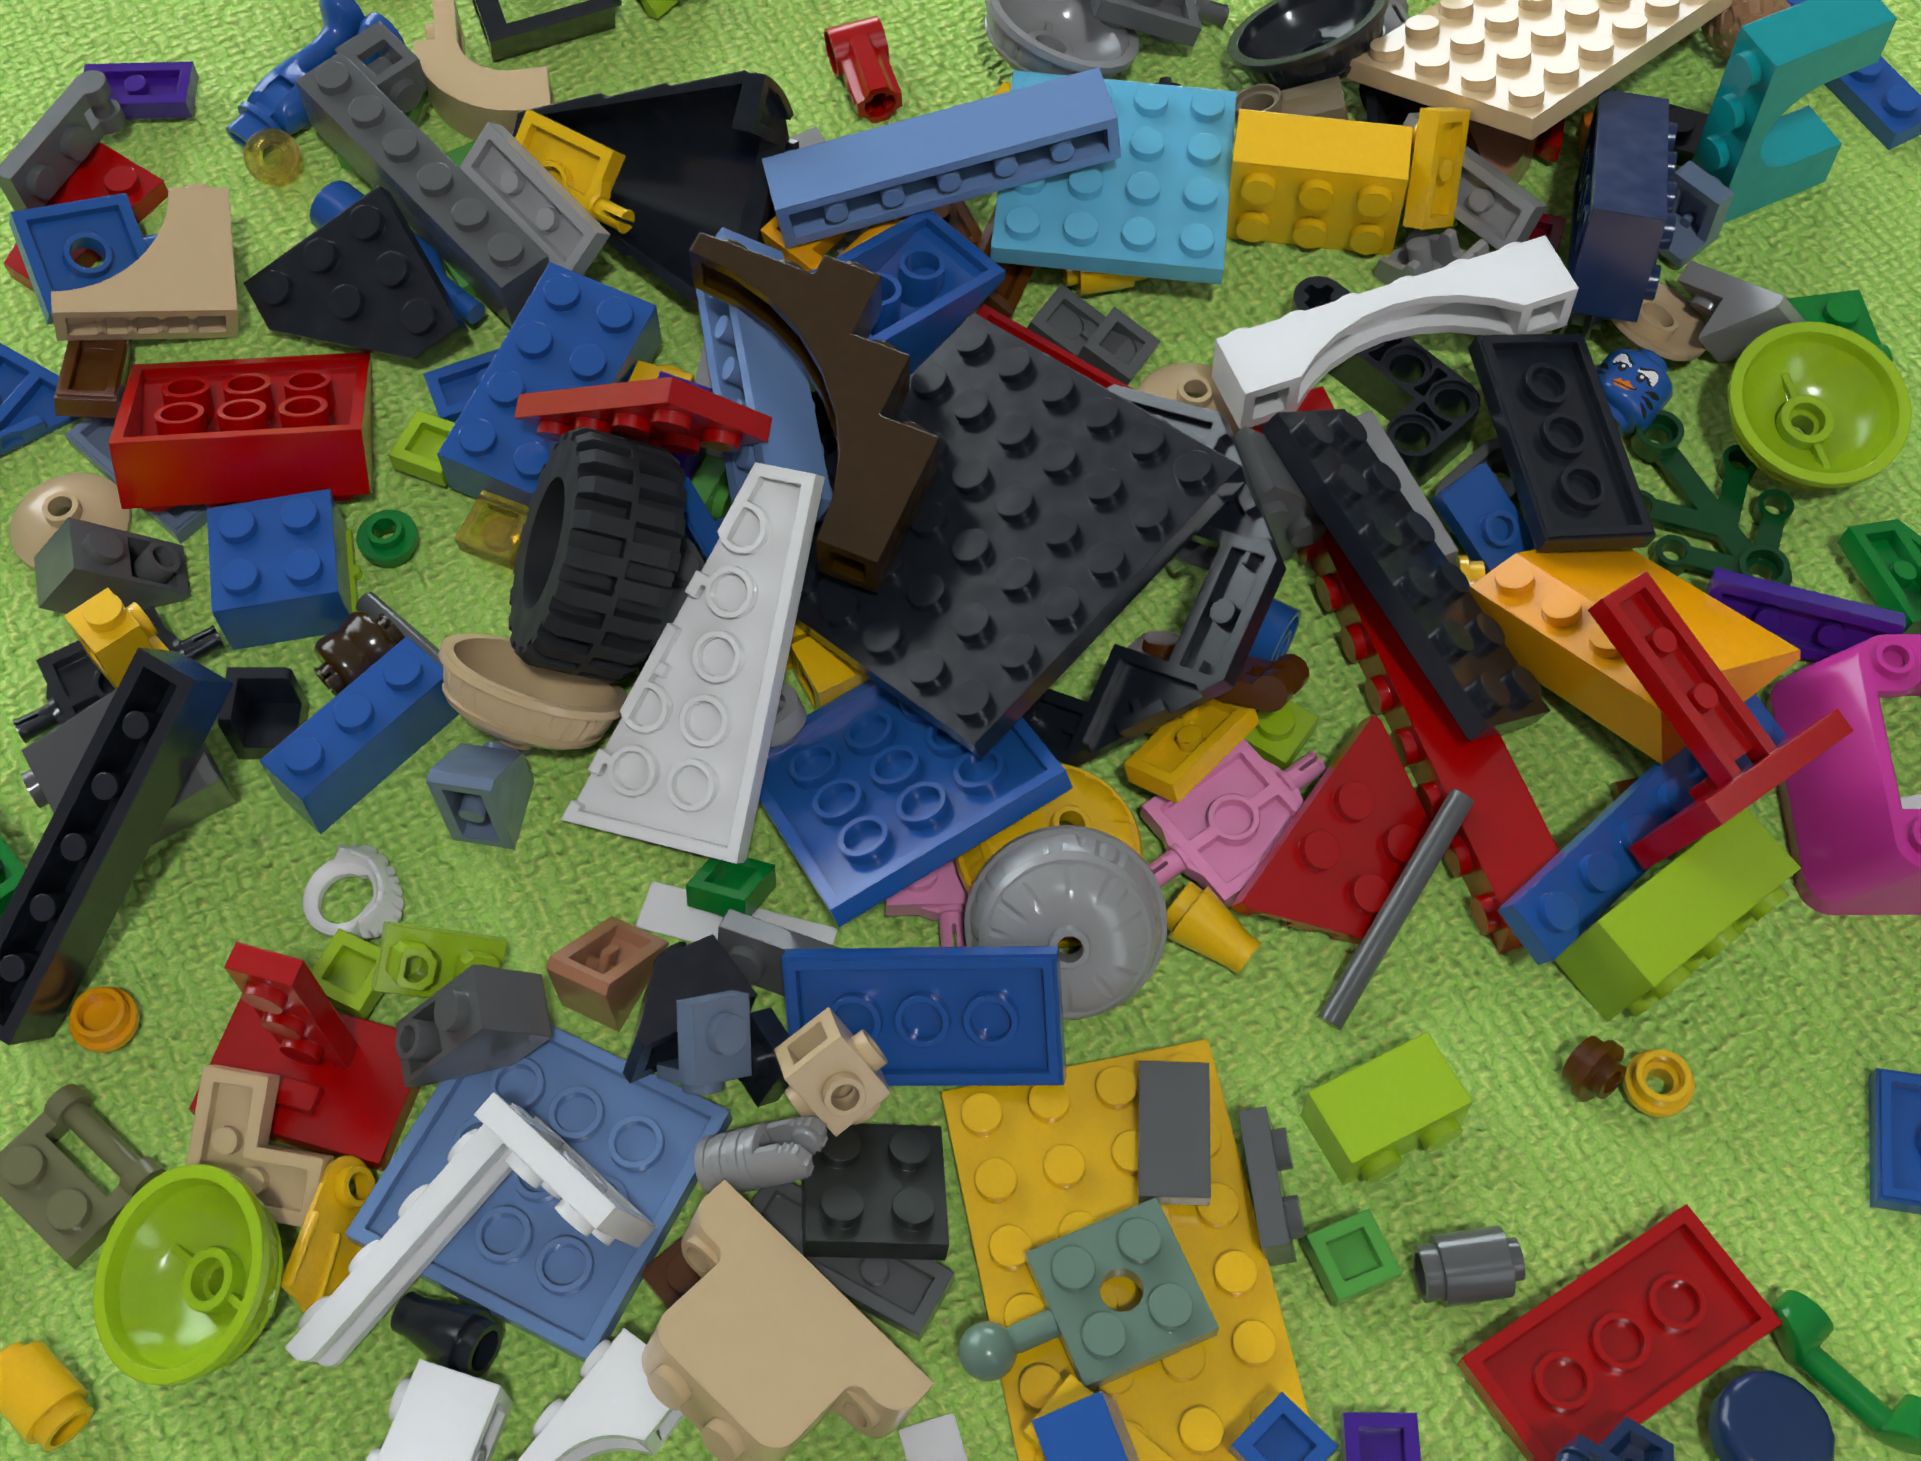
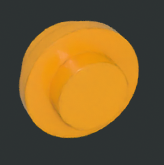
M116 987L91 988L82 993L75 1000L71 1008L69 1018L70 1033L74 1040L87 1051L107 1053L124 1046L135 1034L140 1021L139 1008L134 999L122 989Z

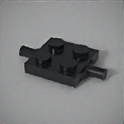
M154 606L143 610L158 632L156 636L169 651L180 652L192 660L198 661L221 649H226L214 625L179 642L177 637L166 629ZM78 640L36 660L47 683L46 699L48 704L17 719H12L21 739L26 744L30 740L57 728L116 689L92 662Z

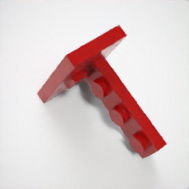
M1647 570L1606 595L1588 609V612L1708 774L1707 778L1688 790L1695 800L1693 803L1629 847V850L1644 870L1720 827L1854 731L1837 708L1780 744L1775 745ZM1746 754L1751 762L1740 769L1735 760Z
M236 942L224 968L242 994L209 1065L216 1064L280 1075L270 1140L319 1154L331 1155L334 1158L354 1156L362 1160L368 1168L384 1172L392 1158L421 1088L404 1086L401 1060L397 1055L395 1047L396 1028L337 1012L304 960ZM199 1088L189 1107L193 1115H195Z

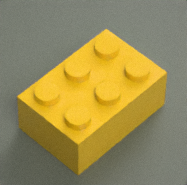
M1239 109L1229 186L1226 238L1247 242L1295 245L1303 248L1350 251L1365 255L1378 254L1390 256L1393 253L1409 180L1413 127Z

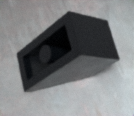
M713 934L690 944L686 942L675 943L662 951L655 959L654 967L643 995L623 1070V1075L630 1084L657 1072V1063L678 1059L676 1000L734 990L749 993L751 1011L757 993Z

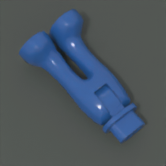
M320 0L319 7L324 25L321 32L311 43L274 67L258 82L247 101H243L238 105L240 116L226 127L227 134L244 149L258 156L271 143L277 146L285 143L287 139L284 134L292 135L300 129H308L311 124L295 80L336 55L335 48L378 21H381L405 44L402 36L393 24L377 12H371L365 17L355 0ZM379 52L364 60L363 63L367 66L380 57Z

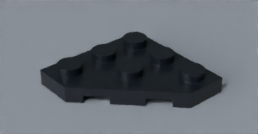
M380 185L244 282L268 329L284 336L299 339L306 338L326 342L333 346L368 353L375 352L424 364L469 332L391 193Z

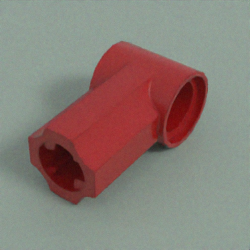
M873 16L825 28L824 39L832 71L836 77H843L858 117L867 118L871 123L890 119L891 115L903 106L902 92L889 62L887 39L879 17Z

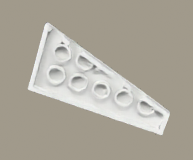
M757 462L754 463L717 531L720 537L702 571H695L685 590L689 595L674 622L667 623L620 709L622 717L605 749L597 751L588 768L592 773L577 800L570 801L560 820L735 864L744 863L750 847L825 479L824 476Z

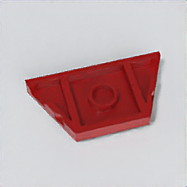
M1375 714L1363 719L1230 906L1237 913L1247 916L1256 913L1286 921V926L1308 932L1314 930L1326 931L1332 938L1360 945L1431 824L1382 721Z

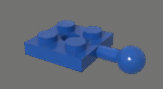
M126 193L10 212L9 225L47 325L54 324L51 305L52 291L83 288L115 276L137 261L157 236V234L142 236ZM80 248L91 249L101 256L103 263L95 268H85L75 263L70 254Z

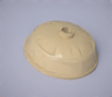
M463 633L448 636L441 643L438 656L443 664L444 682L442 690L447 702L472 726L493 735L498 742L505 746L518 750H530L532 747L552 750L586 748L602 739L614 719L621 717L620 709L627 698V693L618 683H607L530 666L514 652L515 650L512 648L510 638Z

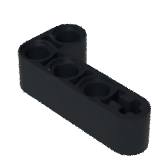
M1308 277L1302 280L1294 290L1291 312L1295 310L1306 311L1337 301L1342 296L1351 292L1328 277ZM1409 336L1386 341L1356 353L1328 372L1390 421L1387 425L1386 434L1419 487L1425 485L1464 451L1469 444L1480 407L1481 399L1478 391L1467 380Z

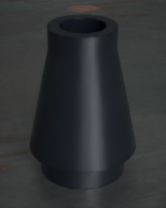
M413 1291L408 1292L399 1300L391 1316L390 1326L392 1331L408 1339L437 1365L477 1378L490 1368L497 1357L503 1339L501 1325L493 1321L492 1315L488 1310L427 1298Z

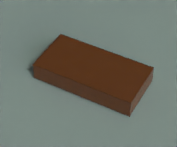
M131 340L68 341L54 395L56 416L116 418L132 357Z

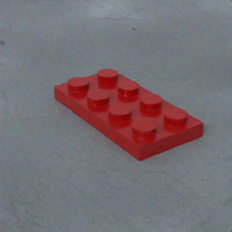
M674 377L519 394L514 418L537 426V436L554 442H559L560 436L566 432L580 427H587L666 448L670 452L692 456L699 455L700 447H708L723 452H739L741 444L768 442L773 418Z
M1686 1204L1461 1357L1457 1366L1527 1461H1554L1557 1451L1578 1434L1599 1445L1625 1417L1632 1419L1640 1425L1769 1335L1782 1324V1321Z

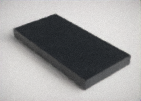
M1583 333L1476 335L1468 350L1536 552L1646 548L1656 537V533Z

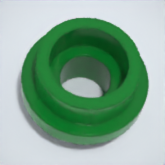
M383 510L370 515L362 522L357 531L356 541L361 554L369 562L382 568H397L406 564L413 557L418 545L419 533L415 522L409 515L397 510ZM394 533L388 538L381 539L386 534Z

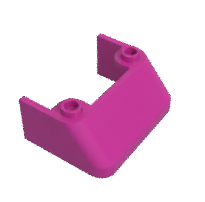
M1885 634L1874 636L1781 678L1774 685L1766 699L1764 706L1786 735L1781 742L1837 708L1854 730L1777 785L1789 853L1801 867L1800 870L1793 874L1796 890L1803 902L1819 913L1826 915H1921V809H1902L1879 699L1921 696V634Z

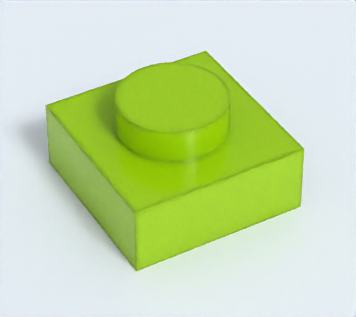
M417 410L388 454L393 468L446 487L448 483L437 453L455 423Z
M1290 700L1280 710L1275 712L1256 709L1259 724L1244 738L1264 760L1274 764L1281 770H1285L1295 760L1316 730L1319 719L1315 714Z
M339 928L311 970L332 1005L353 1016L366 1020L384 993L374 991L371 987L379 959L380 947Z

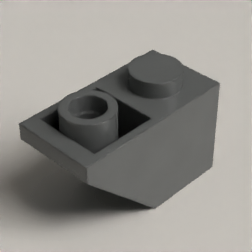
M68 517L34 557L38 606L41 609L67 614L107 587L114 595L120 598L125 608L136 602L142 610L151 606L160 607L182 602L189 596L183 545Z
M471 965L396 1023L395 1047L397 1055L401 1060L404 1086L416 1088L512 1066L552 1038L542 974Z

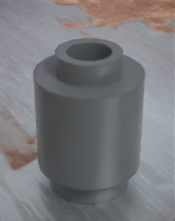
M1499 1225L1431 1235L1427 1244L1415 1245L1413 1247L1415 1277L1420 1295L1425 1303L1440 1301L1444 1308L1510 1298L1515 1295L1516 1282L1525 1279V1263L1520 1244L1515 1237L1506 1238L1503 1229Z

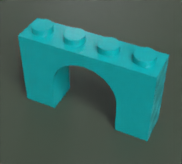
M1807 0L1741 26L1692 159L1694 164L1708 174L1718 178L1723 185L1734 192L1724 223L1826 181L1842 143L1809 105L1783 116L1781 115L1796 101L1815 88L1879 61L1897 20L1881 0Z

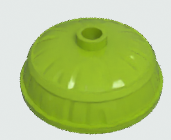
M1806 321L1775 327L1757 337L1746 347L1735 363L1729 378L1727 391L1728 409L1732 430L1739 446L1760 470L1790 486L1809 490H1826L1865 482L1878 475L1892 463L1902 450L1909 435L1912 416L1911 401L1905 382L1898 369L1885 353L1872 342L1840 326ZM1793 425L1802 427L1806 434L1796 430Z
M205 1164L179 1166L160 1174L144 1185L129 1200L116 1218L104 1242L98 1260L94 1281L93 1306L96 1328L104 1350L117 1368L127 1376L146 1384L159 1386H176L191 1382L233 1362L252 1345L266 1326L275 1308L283 1276L282 1244L273 1216L241 1178L225 1169Z

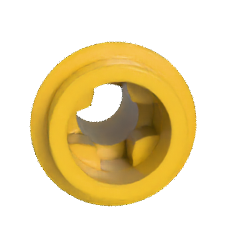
M1190 881L1167 910V930L1171 932L1168 939L1228 967L1235 974L1241 971L1261 944V942L1250 935L1209 886L1202 890Z

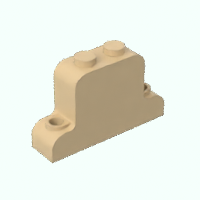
M725 1179L702 1199L681 1242L682 1253L686 1262L701 1279L662 1315L642 1353V1367L647 1376L648 1385L655 1397L669 1409L680 1410L701 1431L703 1443L710 1453L720 1461H783L826 1416L831 1414L843 1417L855 1430L863 1435L880 1438L891 1434L912 1413L934 1383Z

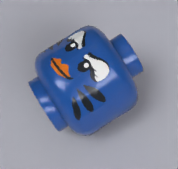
M1627 348L1613 350L1596 369L1620 437L1622 435L1631 436L1636 425H1642V431L1646 430L1655 419L1656 414L1672 398V382L1666 373L1668 367L1665 361L1651 350L1639 349L1636 351Z

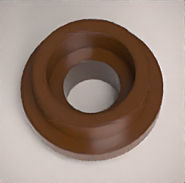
M1595 1035L1582 1041L1571 1053L1562 1070V1079L1571 1085V1094L1581 1102H1587L1596 1096L1600 1099H1605L1612 1094L1626 1073V1066L1622 1064L1624 1048L1614 1040L1604 1042Z

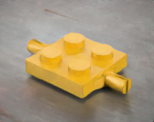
M527 109L514 138L599 223L601 222L621 234L627 233L632 226L615 218V215L634 222V212L609 201L612 188L626 156L556 121Z

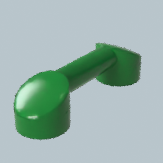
M1786 1290L1771 1307L1782 1321V1324L1773 1331V1334L1786 1359L1796 1368H1801L1868 1427L1878 1441L1902 1452L1921 1455V1397L1906 1394L1893 1409L1889 1408L1820 1347L1834 1330L1833 1323L1826 1312L1806 1295L1795 1290Z

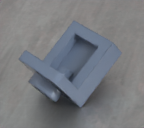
M1690 160L1674 172L1672 182L1677 183V190L1671 213L1677 216L1675 231L1669 250L1660 249L1659 251L1661 255L1678 267L1687 264L1718 238L1734 196V192L1723 185L1718 178L1708 174Z
M730 990L676 1000L678 1059L657 1063V1078L682 1084L683 1092L686 1094L706 1095L723 1091L724 1081L752 1076L749 993Z

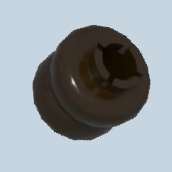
M355 611L348 615L337 631L325 635L315 644L314 651L322 665L318 668L315 667L313 671L328 690L332 689L331 692L334 696H337L405 638L394 623L391 626L389 625L391 620L383 613L379 614V617L374 620L363 611Z

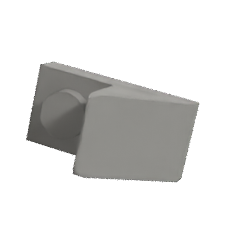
M1689 261L1677 279L1693 298L1690 306L1701 315L1709 318V321L1699 335V341L1718 362L1725 363L1739 358L1752 341L1775 327L1794 322H1806L1785 296L1694 261Z

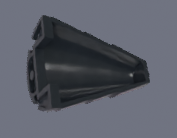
M745 70L675 85L663 83L613 96L597 93L529 109L626 156L612 188L609 201L625 209L632 210L635 220L631 222L615 215V218L632 226L625 234H621L600 222L601 226L610 234L606 242L625 257L635 259L687 300L698 302L696 288L693 284L689 250L698 234L702 232L715 237L719 230L724 227L765 244L760 229L776 216L762 158L799 149V140L789 138L786 120H790L794 114L784 91L766 74L749 73ZM526 110L518 112L515 128L511 134L513 137L518 132Z

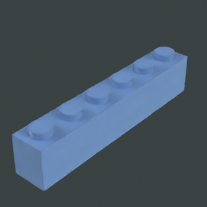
M1098 67L796 150H790L762 158V163L786 248L1118 159L1121 158L1118 117Z
M724 227L715 236L721 240H735L743 244L747 249L776 260L784 259L782 251ZM696 288L713 393L773 417L768 442L741 444L739 452H723L731 504H733L754 463L757 462L824 476L825 479L816 522L822 521L832 500L833 491L829 484L824 459V447L821 443L815 414V403L812 400L806 372L801 364L771 332L737 307Z

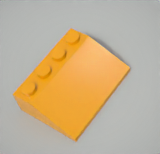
M1631 548L1537 553L1536 549L1515 553L1470 586V593L1481 610L1492 617L1502 628L1505 635L1504 643L1520 666L1530 671L1540 684L1662 765L1684 749L1686 744L1588 612V609L1600 599L1647 570L1743 702L1800 660L1801 650Z

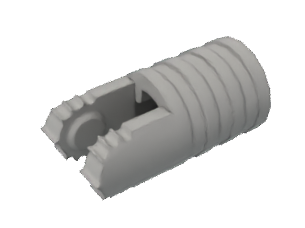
M804 1116L703 1137L698 1142L694 1154L695 1172L701 1188L709 1194L725 1179L740 1194L808 1178L815 1167L812 1155H815L816 1151L821 1152L822 1147L824 1148L828 1140L826 1128L828 1123L815 1116Z

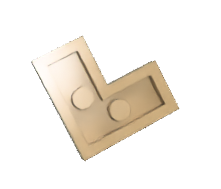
M216 1064L203 1066L186 1165L205 1164L222 1168L235 1174L251 1188L256 1197L268 1208L275 1223L302 1227L324 1170L333 1160L334 1156L268 1145L280 1075Z

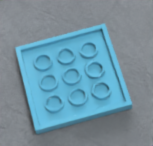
M1013 70L1011 90L1028 87L1067 75ZM1104 79L1118 117L1121 158L998 191L990 258L996 263L1221 285L1225 260L1237 91Z

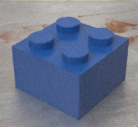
M330 489L207 508L212 613L232 650L322 636L339 629L342 622L352 613L345 531L347 527Z

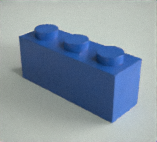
M406 636L260 760L279 796L317 832L322 834L459 715L447 702L442 690L444 682L443 667Z

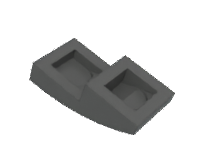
M1063 284L1057 288L1027 327V329L1126 385L1130 383L1161 342L1116 307L1107 316H1104Z

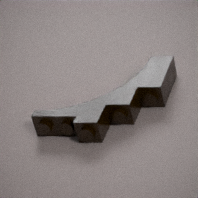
M700 232L689 250L694 287L737 307L771 332L801 364L824 403L836 440L838 462L833 497L816 539L818 571L878 594L938 471L939 454L938 436L930 434L925 428L914 422H898L894 420L910 387V355L899 351L894 345L886 341L868 340L882 312V275L871 272L860 263L854 261L844 262L825 254L815 273L804 270L793 261L786 259L776 260L751 251L735 240H721Z

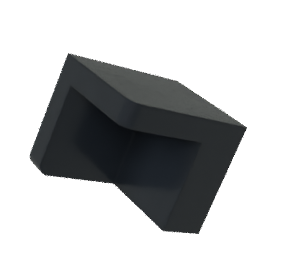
M227 667L225 678L234 684L219 712L218 726L238 759H262L308 720L310 704L290 668Z

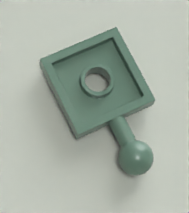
M1157 1197L1025 1252V1262L1047 1310L1016 1322L1007 1328L992 1321L976 1323L963 1334L959 1343L958 1353L962 1367L970 1376L981 1381H995L1010 1372L1016 1361L1017 1354L1059 1337L1078 1380L1089 1390H1093L1217 1336L1219 1326ZM1121 1276L1134 1281L1141 1291L1142 1299L1135 1308L1123 1312L1109 1308L1103 1302L1100 1295V1288L1108 1279Z

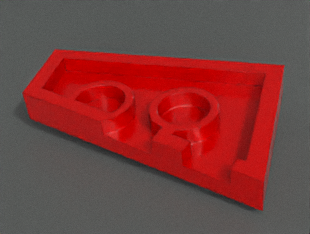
M99 142L45 206L126 193L139 224L168 197V189L164 180ZM16 243L4 261V265L11 278L35 292ZM87 248L77 249L70 254L75 263L85 268H90L101 258L97 252Z

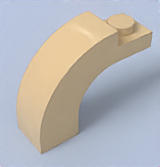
M432 0L434 22L425 23L426 40L413 41L415 55L419 58L424 73L429 101L436 113L446 124L472 140H477L487 122L502 125L512 134L518 112L556 103L547 66L517 70H495L474 63L466 56L465 36L455 0Z

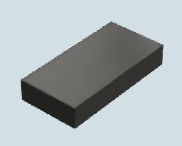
M1139 1061L1138 1203H1143L1157 1197L1160 1204L1209 1206L1211 1199L1209 1063Z

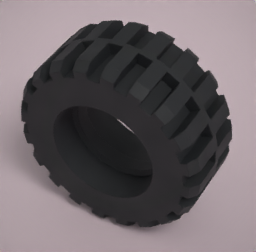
M580 427L564 433L560 436L559 443L554 444L549 453V460L547 464L543 465L539 474L537 488L532 493L528 506L529 512L525 524L523 523L521 543L513 570L514 582L510 591L509 604L511 605V613L509 615V630L512 632L510 642L515 650L514 652L526 664L602 682L614 683L633 675L638 670V663L643 662L650 652V643L658 635L662 625L661 618L665 607H668L673 592L671 587L675 572H678L681 558L679 553L681 539L684 537L686 525L684 508L687 505V491L683 488L686 478L684 470L680 467L681 463L668 449L587 427Z

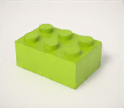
M1745 808L1726 823L1709 832L1600 918L1555 959V962L1607 1022L1626 1008L1635 1017H1638L1688 979L1692 972L1707 960L1712 959L1736 940L1755 921L1760 920L1790 896L1781 884L1800 870L1801 867L1748 808Z

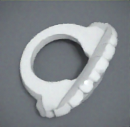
M343 844L338 845L334 859L319 867L305 888L303 909L307 920L317 931L333 938L339 928L363 940L382 937L384 921L399 923L402 919L403 912L401 911L404 907V900L401 897L403 889L398 885L400 881L395 876V868L388 866V859L382 853L377 854L376 848L368 845L358 847L357 844H351L350 847ZM346 877L370 879L373 885V898L356 918L341 924L331 923L325 919L321 908L322 900L332 884Z

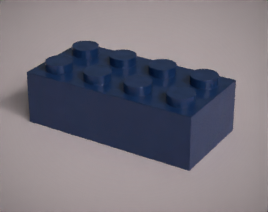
M1606 90L1597 97L1573 188L1568 272L1579 289L1571 312L1637 323L1643 300L1653 301L1655 298L1661 274V265H1656L1660 249L1669 250L1677 217L1676 214L1671 212L1677 190V183L1672 182L1676 168L1677 152L1672 151L1676 140L1678 124L1669 122V99L1614 90Z

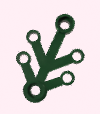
M1660 410L1646 430L1642 431V425H1636L1630 438L1631 447L1635 455L1645 463L1657 464L1690 506L1689 508L1655 499L1651 493L1640 490L1652 524L1716 540L1726 553L1693 547L1683 537L1666 535L1656 543L1650 560L1676 576L1683 574L1686 569L1712 576L1713 570L1716 567L1754 577L1752 574L1759 575L1765 580L1790 586L1792 582L1790 563L1786 555L1779 550L1783 528L1787 525L1794 511L1792 498L1787 493L1777 489H1769L1759 495L1752 509L1753 521L1758 525L1754 544L1752 545L1738 525L1747 485L1752 480L1757 466L1746 456L1739 445L1728 447L1720 459L1717 473L1722 483L1717 499L1678 449L1684 436V427L1677 416L1671 412ZM1730 462H1739L1746 469H1737ZM1765 506L1775 507L1781 514L1770 513L1766 510ZM1663 552H1673L1679 556L1680 560L1668 559Z

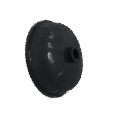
M1273 0L1252 13L1235 29L1227 45L1230 60L1235 67L1244 71L1253 85L1272 84L1278 87L1280 91L1337 76L1342 79L1350 73L1352 68L1349 66L1351 60L1370 50V43L1374 39L1384 37V20L1389 0Z

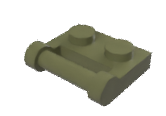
M68 1084L57 1090L45 1104L44 1112L0 1151V1196L65 1262L76 1269L105 1242L112 1225L129 1200L144 1185L166 1172V1170L152 1157L142 1158L90 1108L91 1098L78 1085ZM70 1129L120 1177L119 1185L108 1196L55 1145Z

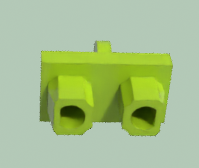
M384 921L380 954L371 987L377 992L429 998L471 965L502 969L508 941L504 937Z

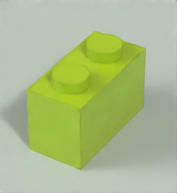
M1427 1031L1309 1091L1300 1116L1342 1185L1345 1186L1362 1176L1367 1183L1384 1178L1402 1165V1155L1422 1145L1427 1152L1435 1151L1447 1145L1463 1132L1460 1125L1473 1101Z

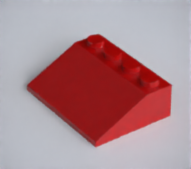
M359 352L133 364L108 443L121 508H141L147 512H162L175 506L199 504L213 508L232 505L237 502L263 500L325 489L331 490L335 501H346L359 495L371 494L373 475L371 354Z

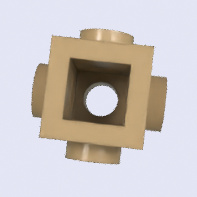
M827 1007L774 1049L784 1079L790 1085L785 1089V1093L792 1105L802 1117L815 1116L828 1123L827 1128L836 1137L849 1126L861 1124L872 1117L879 1109L882 1101L891 1094L881 1071V1068L888 1063V1060L880 1047L864 1029L853 1035L830 1007Z

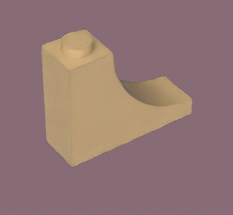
M201 183L190 184L185 187H168V205L162 227L150 247L137 261L122 272L100 283L73 290L51 292L52 316L57 341L239 338L229 188L212 187Z

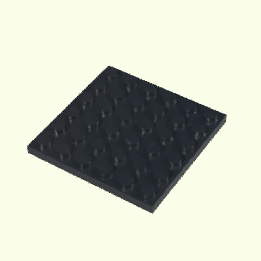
M973 313L910 375L909 391L894 419L898 422H914L925 428L930 434L939 437L938 471L878 594L818 571L816 539L824 521L823 519L815 524L795 625L982 759L1246 482L1242 467L1235 461ZM837 449L825 460L832 491H834L838 462Z

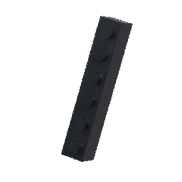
M138 647L0 919V1040L7 1045L54 1037L234 684L180 652Z

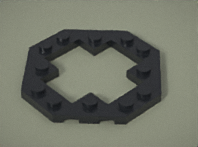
M1115 384L1107 389L1240 464L1246 482L1190 539V541L1217 548L1218 551L1169 661L1114 644L1089 702L1048 688L1022 716L1059 763L1076 767L1234 689L1286 571L1285 564L1228 421L1218 411Z

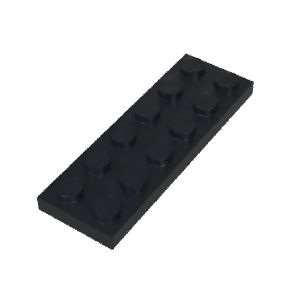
M1345 409L1277 412L1261 427V430L1469 742L1531 726L1550 712V709L1540 696L1541 688L1538 681L1530 671L1520 666L1504 643L1505 635L1502 628L1492 617L1481 610L1469 592L1470 584L1467 577L1456 565L1447 560L1434 541L1435 532L1431 524L1421 514L1413 510L1400 491L1401 482L1398 476L1387 464L1379 460L1366 441L1367 432L1364 426L1355 416L1348 413Z

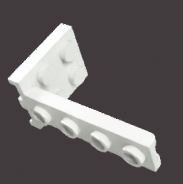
M493 1092L474 1113L483 1125L479 1129H473L463 1135L451 1148L447 1158L449 1163L430 1184L417 1188L405 1199L398 1211L400 1218L381 1240L372 1241L356 1254L348 1267L349 1276L333 1294L319 1299L307 1309L298 1323L300 1331L285 1346V1349L298 1361L318 1362L320 1365L327 1367L341 1365L512 1170L532 1187L537 1189L541 1185L551 1195L559 1199L560 1202L554 1207L555 1210L576 1230L587 1237L592 1233L607 1246H610L617 1239L638 1249L657 1226L542 1119L537 1116L532 1119L523 1108L514 1103L509 1105L498 1094Z

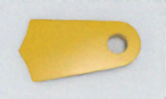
M338 1157L332 1160L325 1168L282 1276L281 1287L296 1301L303 1313L319 1299L333 1294L349 1276L348 1267L352 1259L362 1249L350 1242L345 1233L376 1184L374 1176L367 1165L357 1157ZM351 1178L354 1180L356 1185V1193L354 1197L351 1195L349 1189V1182Z

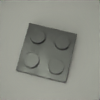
M857 1124L849 1126L837 1137L827 1128L828 1140L824 1148L822 1147L821 1152L816 1151L815 1155H812L815 1167L808 1178L801 1180L803 1256L946 1260L949 1248V1230L941 1126Z

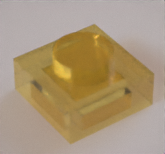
M482 490L454 540L460 551L513 570L521 543L520 536L523 523L525 524L529 508L527 505Z

